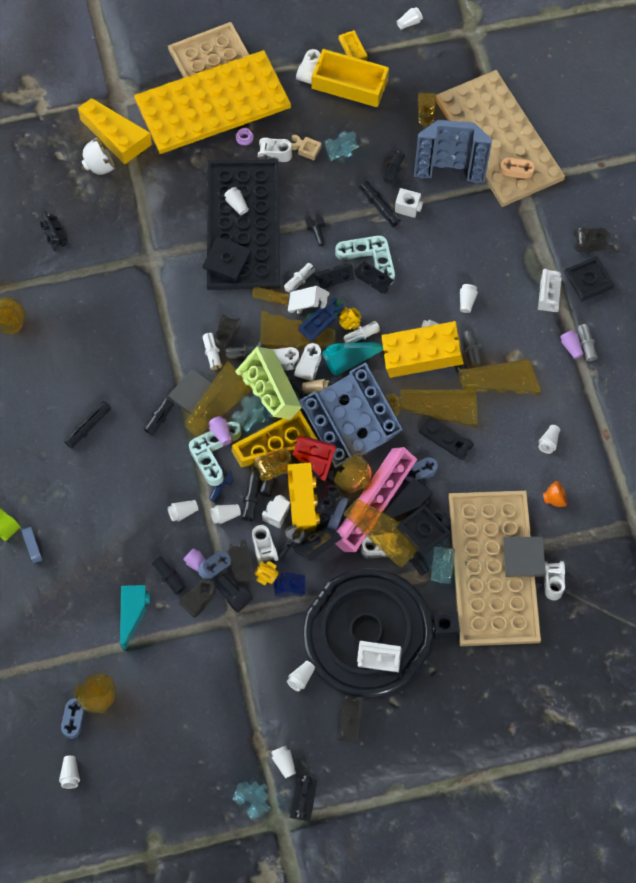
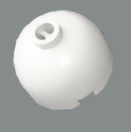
M95 138L84 147L82 154L84 160L82 164L86 170L90 169L95 174L103 175L114 170L115 165L108 151L100 147L102 142Z

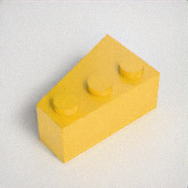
M311 463L288 464L292 525H297L294 533H300L302 529L304 532H313L316 530V525L320 524L319 513H315L318 498L317 494L314 495L313 488H316L315 476L312 477Z

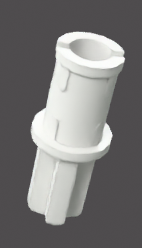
M307 263L299 272H295L294 277L284 285L285 291L290 293L300 285H304L305 280L316 271L315 268L311 270L313 265Z
M376 321L363 327L359 326L356 331L343 337L345 343H355L361 339L366 340L370 335L380 332V327Z
M206 333L203 336L206 348L205 355L208 356L210 369L217 370V366L219 368L222 367L218 354L220 350L216 346L214 335Z

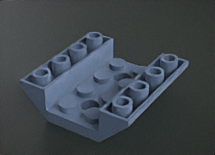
M437 120L418 134L414 177L431 178L433 166L439 168L450 167L467 169V181L484 183L492 139L475 123Z
M367 363L349 372L350 375L319 393L315 391L299 400L320 440L336 445L332 458L335 468L360 458L390 441L403 430ZM341 396H349L350 401L347 405L340 404ZM361 428H366L368 431V435L364 439L358 437V431Z

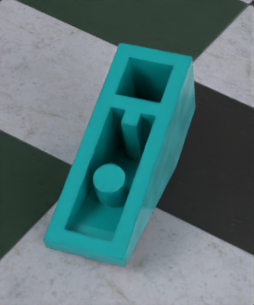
M376 342L337 343L329 345L321 353L328 370L338 376L383 351V346Z
M145 585L121 586L120 645L122 650L127 649L147 611V604L151 602L150 592H147Z

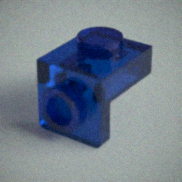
M288 572L278 575L273 583L275 596H281L282 594L304 596L305 576Z

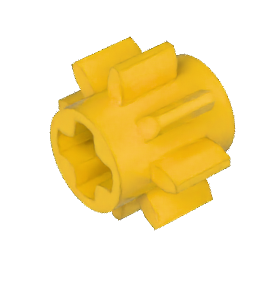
M345 307L340 312L339 323L344 329L352 328L355 330L361 325L360 319L362 316L356 308L348 309Z
M267 561L266 564L260 562L254 572V575L258 576L256 581L263 585H266L267 582L272 584L279 571L275 570L277 565L270 561Z

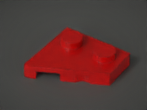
M298 435L293 455L304 463H311L312 470L320 476V479L326 481L336 445Z

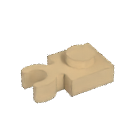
M292 135V141L296 142L291 143L292 150L298 149L299 155L315 160L322 143L308 137L301 140L299 136Z

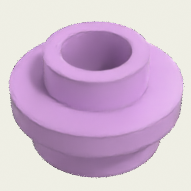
M242 128L236 134V141L240 145H249L253 141V133L247 128Z

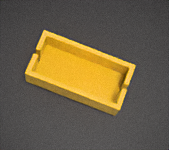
M322 49L318 64H316L312 74V89L378 107L388 82L389 67Z
M456 321L382 335L385 365L390 378L464 364Z

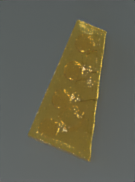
M530 359L463 369L458 373L464 390L485 392L497 390V392L501 393L513 391L516 394L528 392L532 393V395H539L541 392Z

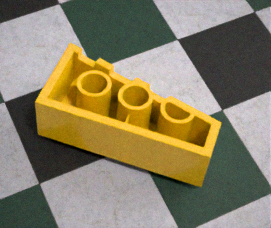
M91 98L78 107L80 120L124 165L152 145L150 132Z
M299 410L291 420L283 418L233 444L232 453L242 468L251 464L293 455L298 435L316 440L317 438Z

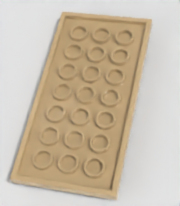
M497 70L435 95V101L448 121L475 123L492 139L485 181L502 207L565 179V175ZM504 158L529 160L534 164V173L528 179L503 175L500 171L501 161Z
M526 491L449 493L448 501L456 604L460 626V646L540 643L535 577H505L503 537H531Z

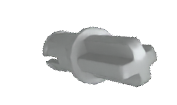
M588 325L578 326L581 338L580 344L583 347L586 361H594L598 358L594 348L595 341L591 338Z

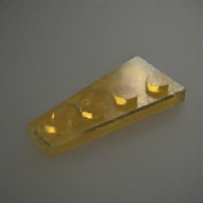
M262 311L260 343L267 348L294 347L305 349L308 344H311L309 340L298 332V327L303 324L302 321L296 319L293 321L285 319L284 316H274ZM327 328L312 343L319 345L320 349H326L329 345L335 344V329Z
M229 361L225 363L184 423L195 437H198L210 427V420L224 415L252 390L243 381L244 378L235 372L236 369Z
M476 390L400 391V405L403 411L477 428Z
M357 498L343 513L400 568L416 553L417 549L396 528L400 522Z

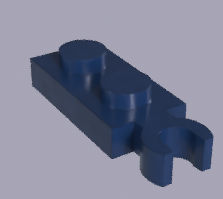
M332 298L330 305L317 309L298 327V332L312 343L337 319V314L335 313H340L344 309V304L342 303L336 307L334 304L337 302V298Z

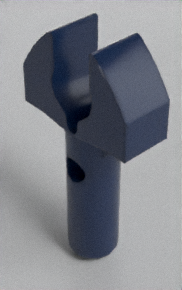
M229 470L228 476L223 479V482L214 487L209 497L210 501L216 502L223 486L232 484L233 475L231 470Z

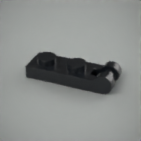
M429 416L419 430L421 435L460 460H464L467 456L466 452L474 446L470 439L462 437L431 416ZM460 444L461 448H456L455 446Z

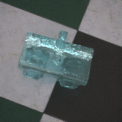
M343 131L339 134L338 139L333 140L329 138L324 141L330 161L342 155L348 158L351 156V151L358 148L355 139L356 134L353 131L350 133Z
M255 394L252 397L245 396L241 403L242 407L245 408L243 412L237 410L232 415L233 421L238 423L244 432H248L252 424L255 425L257 421L264 422L266 419L262 414L265 410L264 405L260 401V397Z
M439 545L434 548L431 581L445 584L451 583L455 555L454 548H445Z
M240 782L236 786L238 790L232 799L239 806L246 800L252 804L246 811L250 819L254 820L271 810L264 802L269 798L265 793L268 788L265 783L259 786L254 782L250 786L247 782Z

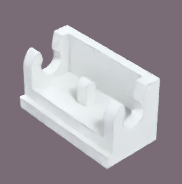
M543 269L538 310L558 312L562 279L560 272Z
M318 286L290 292L288 312L293 313L297 311V314H300L305 308L318 307L319 300H321V309L325 308L329 292Z
M360 641L357 658L358 667L399 672L402 653L401 646Z

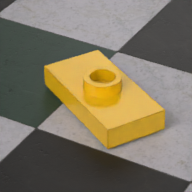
M355 30L339 35V41L347 56L364 61L368 60V55Z

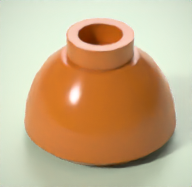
M559 481L553 482L547 491L543 493L545 503H550L555 507H566L567 497L562 483Z

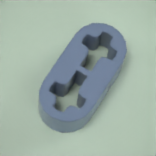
M425 458L416 462L409 472L415 474L414 479L421 482L436 474L438 464L433 458ZM426 464L432 466L431 471L429 469H425ZM409 473L404 479L407 484L413 480L412 477H408Z
M342 496L334 515H331L328 528L334 531L338 530L348 506L349 498Z
M32 528L22 529L33 564L43 561Z
M219 551L199 566L198 573L203 579L210 580L231 564V558L226 552Z
M77 698L67 702L61 725L62 733L69 739H74L80 734L85 713L83 702ZM75 704H78L80 710H76L74 717L72 709H70V707H74ZM71 721H74L73 725L76 728V730H72V732L69 733L66 727H70Z

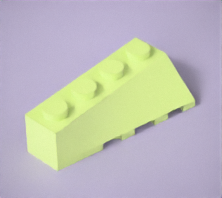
M257 346L235 372L242 376L246 385H249L253 389V393L261 398L262 404L273 417L291 420L302 406L274 350Z

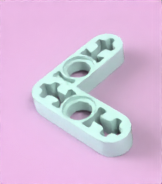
M366 237L342 241L336 245L335 255L338 259L349 260L373 256L375 268L382 273L387 269V276L394 280L395 272L388 242L385 237ZM358 245H364L366 246V250L358 251L356 247ZM384 257L388 262L381 264L378 262V259Z
M228 422L229 430L233 429L235 433L230 432L232 442H234L241 436L240 425L236 422ZM209 431L191 440L189 449L208 484L217 486L223 482L224 477L222 469L212 452L223 447L220 441L216 443L211 442L210 439L215 435ZM203 459H211L210 464H201ZM212 469H213L214 474L217 476V478H214L213 476H211V472H210V471H211Z

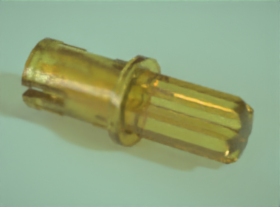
M254 287L252 291L253 298L269 301L268 303L275 302L286 306L288 304V300L284 299H289V294Z

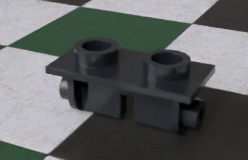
M45 211L40 220V227L47 236L48 244L51 245L53 251H56L58 245H61V247L66 246L68 239L63 230H58L61 229V225L57 216L54 214L47 215Z
M365 261L354 270L357 279L362 280L368 285L373 283L372 287L381 294H386L389 290L388 286L394 281Z
M343 263L333 267V270L318 271L315 274V278L319 283V287L325 289L353 280L352 264Z
M326 484L315 508V511L319 512L322 521L325 522L331 518V515H334L345 491L344 487Z
M310 776L297 777L290 814L291 819L311 821L318 780L311 779Z

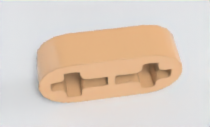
M504 158L500 165V171L503 175L524 179L530 178L535 169L531 161L517 158Z

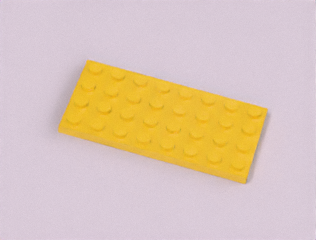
M264 50L134 95L136 104L159 154L291 108V103Z

